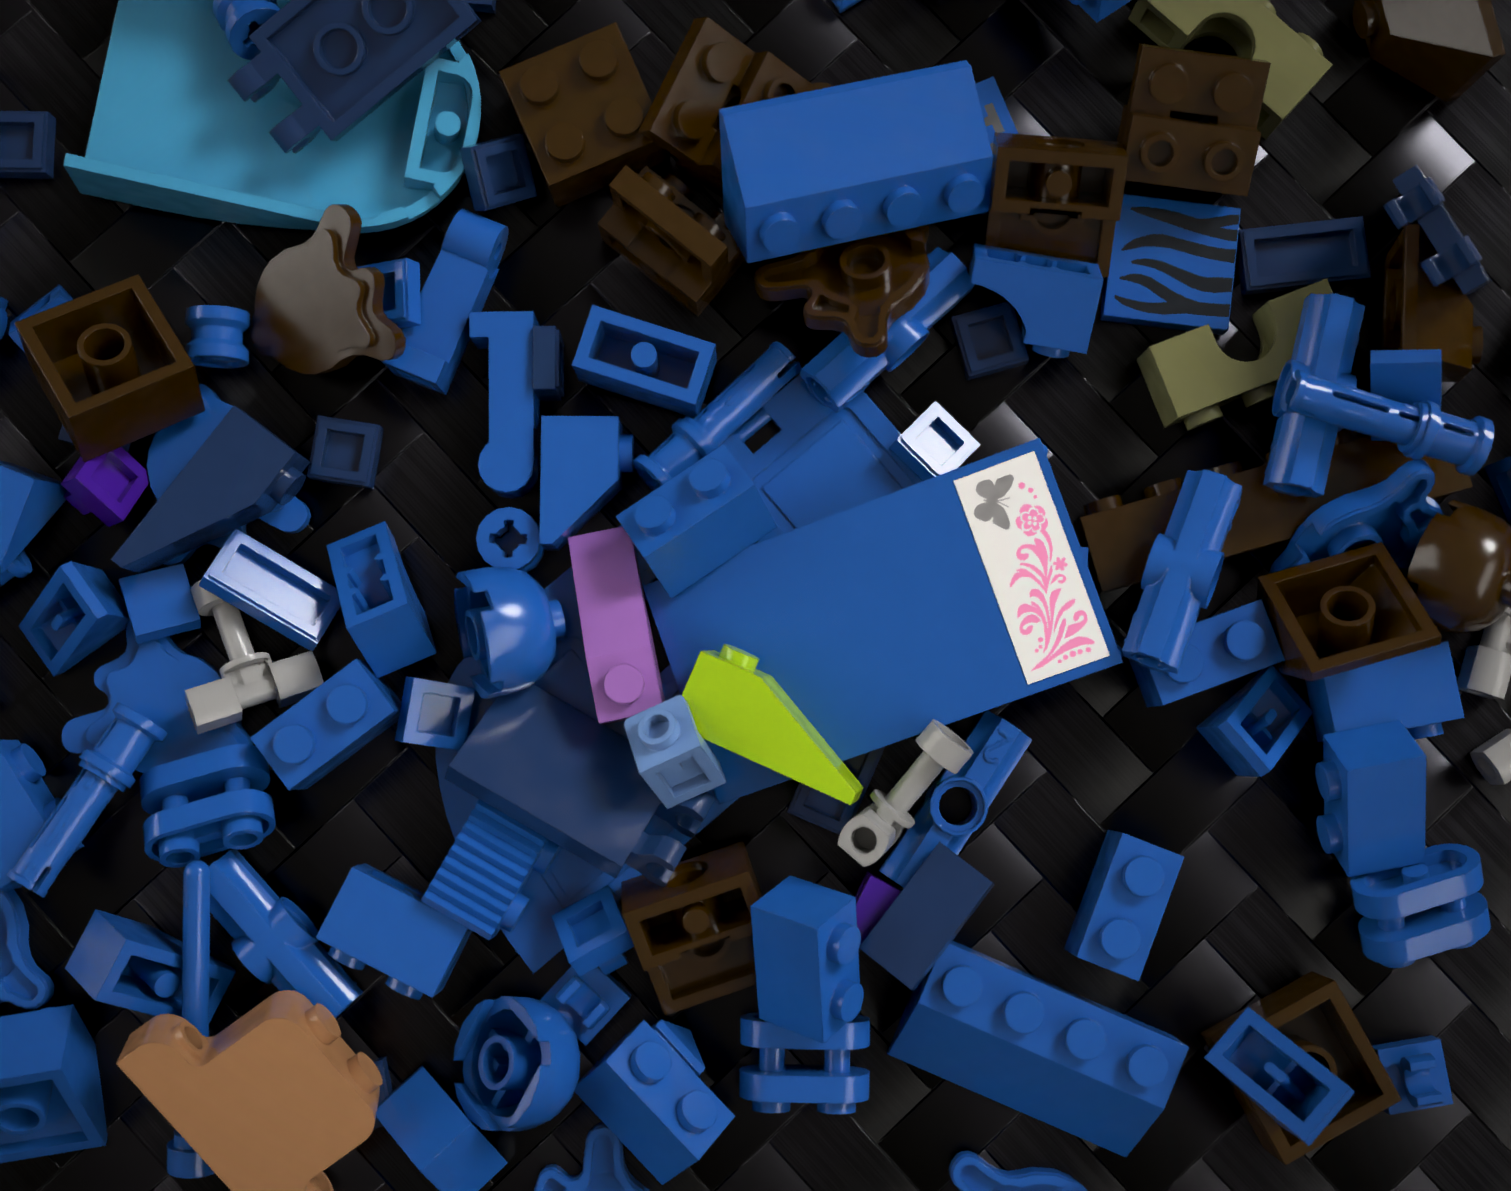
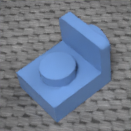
M677 695L625 720L624 727L639 774L667 809L727 783L719 760L698 732L689 704L683 696Z

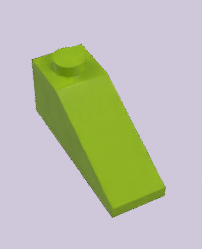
M723 644L720 653L715 650L700 651L682 696L689 704L697 730L703 739L849 805L859 800L864 787L771 675L756 669L760 660L758 657L728 644Z

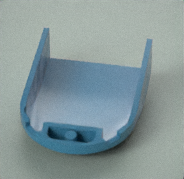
M118 0L85 157L66 153L63 165L79 193L136 206L238 224L316 231L324 211L330 205L347 204L352 206L360 215L362 221L360 233L380 232L410 223L425 215L439 205L460 182L465 170L459 148L476 144L479 135L481 120L479 82L469 53L466 54L458 41L338 141H331L321 129L317 136L299 152L293 153L291 150L285 153L269 132L279 122L297 110L302 103L282 78L267 95L256 103L251 98L243 101L227 80L236 71L249 63L250 60L243 59L233 52L225 36V31L220 28L213 14V0ZM276 0L279 8H283L291 1Z

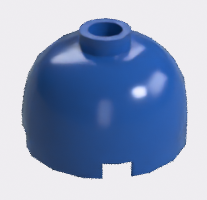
M485 567L458 572L456 578L467 587L454 589L456 625L463 657L473 656L478 661L482 672L481 674L470 676L479 696L489 699L512 694L532 686L545 675L555 657L556 638L564 637L565 619L559 601L557 599L548 600L542 586L528 573L510 567Z
M501 996L496 1000L486 999L478 1003L464 1020L454 1050V1061H464V1083H455L457 1098L467 1118L483 1130L523 1131L535 1128L558 1115L571 1100L580 1071L581 1056L577 1036L569 1021L546 1002L530 997Z

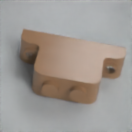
M283 990L272 994L223 1031L212 1037L203 1036L194 1025L178 1015H157L129 1035L116 1062L121 1070L231 1191H334L330 1180L323 1171L363 1143L371 1135L376 1120L380 1086L383 1083L382 1076L374 1062L363 1052L355 1054L340 1037L341 1030L332 1013L320 1003L313 1005L303 994L292 990Z

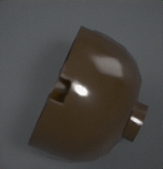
M1452 500L1447 503L1454 511L1449 517L1437 513L1428 524L1413 555L1406 580L1418 584L1416 596L1437 629L1458 634L1478 632L1500 619L1507 607L1511 608V526L1504 519L1486 510Z

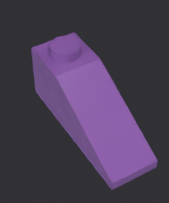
M617 527L568 537L588 672L598 723L604 725L625 721L627 718L665 701L635 545L624 528Z

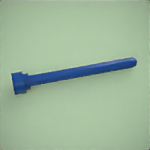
M194 860L188 863L183 871L182 1018L194 1025L203 1036L209 1037L211 872L205 862ZM175 1129L174 1139L167 1143V1173L173 1177L185 1179L201 1178L214 1174L215 1172Z

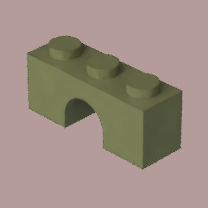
M1137 0L1128 18L1158 46L1183 49L1194 39L1212 36L1230 44L1238 57L1270 62L1269 75L1257 129L1261 131V136L1265 140L1333 65L1323 57L1322 49L1314 39L1304 33H1296L1276 15L1275 8L1269 0Z
M1324 279L1269 300L1251 315L1261 344L1258 358L1255 361H1238L1227 356L1217 345L1209 324L1148 347L1137 359V362L1164 428L1184 421L1187 431L1222 418L1223 413L1220 407L1242 399L1245 408H1250L1273 399L1280 373L1286 362L1291 360L1304 299L1311 293H1333L1328 280Z

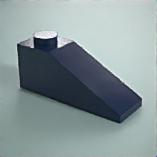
M234 405L111 560L121 568L145 573L235 528L237 529L270 513L278 503L283 506L296 496L306 480V475L302 472L310 464V461L253 417Z

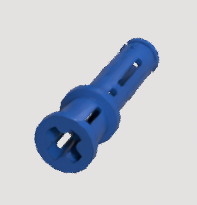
M773 342L768 350L693 419L690 417L679 418L673 423L671 427L673 433L648 456L640 454L633 460L634 468L643 481L654 491L717 449L794 376L800 374L802 368L799 362L794 361L791 365L789 364L790 361L796 358L793 353L783 344Z
M1298 369L1290 376L1282 396L1281 407L1284 412H1293L1347 430L1395 443L1398 446V450L1407 458L1418 460L1423 456L1454 464L1455 470L1458 473L1467 476L1475 475L1487 460L1493 444L1494 425L1492 420L1476 416L1468 420L1448 414L1440 410L1439 404L1429 400L1417 401L1412 405L1397 402L1361 389L1325 380Z
M119 702L112 710L116 717L93 750L84 749L79 756L81 761L78 765L83 768L13 869H10L6 874L17 883L29 890H33V892L44 898L50 886L117 790L124 793L127 788L131 789L136 781L132 775L152 745L155 742H163L168 735L161 727Z

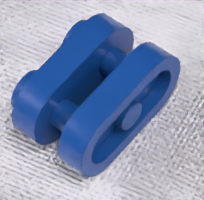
M248 744L223 746L152 767L140 777L141 806L145 812L151 814L143 824L144 850L148 857L159 861L166 867H186L188 863L199 860L200 857L227 849L241 850L252 848L260 844L263 838L271 834L275 829L273 799L269 794L263 792L270 783L269 763L256 746Z
M1438 844L1425 848V863L1351 877L1350 885L1354 907L1359 914L1364 916L1358 924L1363 954L1368 959L1385 967L1402 968L1427 956L1450 949L1470 947L1486 936L1490 931L1491 923L1487 900L1478 892L1484 884L1479 853L1466 845Z
M759 1012L740 1016V1044L759 1048V1064L743 1066L739 1071V1097L752 1101L753 1111L784 1113L791 1111V1103H817V1111L821 1113L851 1114L856 1112V1103L869 1100L870 1071L865 1068L850 1066V1050L863 1049L870 1046L869 1017L857 1015L854 1020L846 1023L823 1044L759 1019ZM785 1049L824 1050V1065L785 1064Z

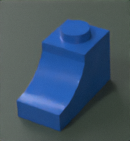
M974 243L969 266L970 283L986 287L998 293L1016 309L1022 319L1021 332L1023 343L1032 345L1034 352L1048 357L1066 358L1069 356L1070 351L1087 354L1104 281L1098 264Z
M385 521L326 545L346 629L377 678L437 653L425 611L410 582L395 538Z

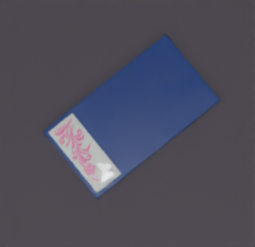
M1040 438L751 545L673 598L669 597L658 580L643 586L645 600L649 603L681 696L700 651L715 650L720 653L723 644L737 647L760 659L756 669L771 675L842 761L921 734L932 719L947 725L1123 663L1121 658L1122 649L1116 644L1048 461V448L1042 444ZM705 740L719 760L727 782L713 789V794L718 799L719 805L791 780V778Z

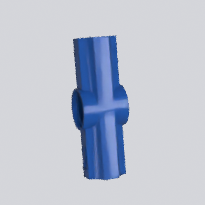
M937 247L927 254L930 263V281L926 293L912 310L899 317L892 324L888 331V347L884 353L877 357H862L853 351L848 336L842 332L802 368L800 376L808 386L810 393L823 406L838 413L851 400L862 393L885 369L891 372L897 368L924 342L930 334L928 330L971 292L975 284L970 283L967 267L952 252L948 253Z
M1311 293L1304 299L1291 360L1286 362L1280 373L1272 403V414L1278 417L1273 442L1270 447L1268 464L1264 473L1263 485L1272 488L1275 492L1296 497L1318 498L1324 495L1337 432H1340L1343 428L1293 412H1284L1281 407L1282 396L1290 376L1297 369L1325 380L1357 388L1356 376L1350 373L1359 341L1365 306L1357 303L1354 298L1335 293Z
M1205 469L1201 471L1188 470L1165 534L1159 533L1153 543L1141 582V589L1144 591L1137 611L1133 615L1122 649L1124 657L1135 661L1140 666L1158 672L1178 674L1201 608L1207 609L1211 601L1225 554L1221 551L1228 531L1232 527L1231 523L1240 505L1242 486L1230 480L1226 475Z
M988 710L982 712L964 740L973 750V755L957 774L945 769L940 778L928 788L924 802L913 818L915 824L911 829L906 828L879 870L881 873L905 888L939 842L956 855L959 854L972 832L976 831L984 823L989 806L1032 742V739L1020 729ZM953 787L963 788L969 794L972 805L969 816L957 824L948 823L939 811L941 796Z
M237 849L228 851L209 865L211 872L210 912L234 938L231 944L235 954L254 976L266 984L273 983L279 991L292 990L303 994L313 1005L317 1003L324 1005L335 1018L363 993L356 985V982L347 975L342 966L331 958L324 947L318 942L319 940L316 939L319 931L310 918L288 898H279Z

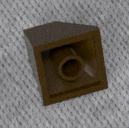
M1354 0V27L1357 35L1361 39L1366 40L1370 58L1445 102L1458 99L1506 54L1491 0Z
M1408 224L1403 228L1384 259L1382 350L1441 349L1442 382H1460L1472 370V364L1480 363L1483 351L1482 326H1473V305L1468 297L1463 294L1454 278L1435 288L1433 287L1420 264L1428 258L1437 255L1438 252L1420 224Z
M1382 542L1258 577L1257 600L1262 599L1285 661L1276 664L1282 674L1314 681L1440 645L1442 635Z

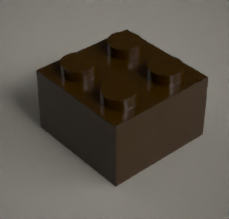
M616 22L499 71L509 100L557 208L609 186L625 165L638 174L645 166L652 168L670 160L669 152L638 132L652 102Z
M139 274L14 323L32 372L84 462L205 411L195 366Z
M1311 971L1248 1006L1355 1092L1313 1143L1308 1146L1281 1127L1225 1077L1263 1148L1283 1164L1291 1163L1402 1100L1335 980ZM1246 1008L1200 1033L1209 1050L1214 1047Z

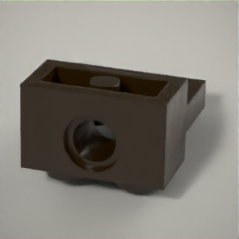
M709 17L695 18L638 132L678 159L676 167L723 198L719 109L812 91L815 86L769 51L755 53Z
M1139 44L1128 105L1123 107L1117 141L1121 142L1129 156L1126 181L1247 197L1261 137V131L1257 129L1271 63L1260 59ZM1170 111H1179L1215 117H1210L1209 123L1171 118L1169 116Z
M994 132L990 207L986 218L984 245L1098 264L1102 276L1108 278L1116 221H1120L1129 159L1121 142ZM1030 208L1051 209V210H1064V211H1075V212H1074V213H1068V212L1030 210Z
M625 165L609 184L614 204L597 223L602 241L699 317L743 264L745 258L724 222V215L714 211L709 216L691 202L694 194L680 179L669 172H665L660 177L648 166H645L639 174H636ZM660 237L664 239L673 249L664 246L659 241Z
M743 841L679 862L665 887L652 883L643 875L621 882L622 915L642 968L649 973L664 1015L756 985L750 906L763 895Z

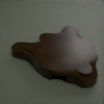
M347 204L330 205L324 211L318 228L311 238L303 244L284 249L269 261L262 272L257 286L255 313L250 321V340L260 355L272 356L290 370L302 374L329 373L347 366L360 355L385 361L398 359L404 353L406 338L402 330L388 319L383 311L385 288L383 274L375 267L359 269L356 267L354 256L359 241L362 221L360 215L352 206Z
M929 224L803 251L793 258L765 264L759 267L754 275L756 292L760 298L766 301L808 299L803 307L804 322L807 327L815 330H837L844 332L848 336L854 352L862 357H877L884 353L888 347V331L892 324L899 317L912 310L925 295L928 288L930 263L927 257L926 243L929 236Z

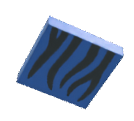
M1124 194L1120 221H1116L1109 275L1108 278L1104 277L1100 320L1191 331L1209 324L1213 334L1224 335L1229 329L1241 208Z

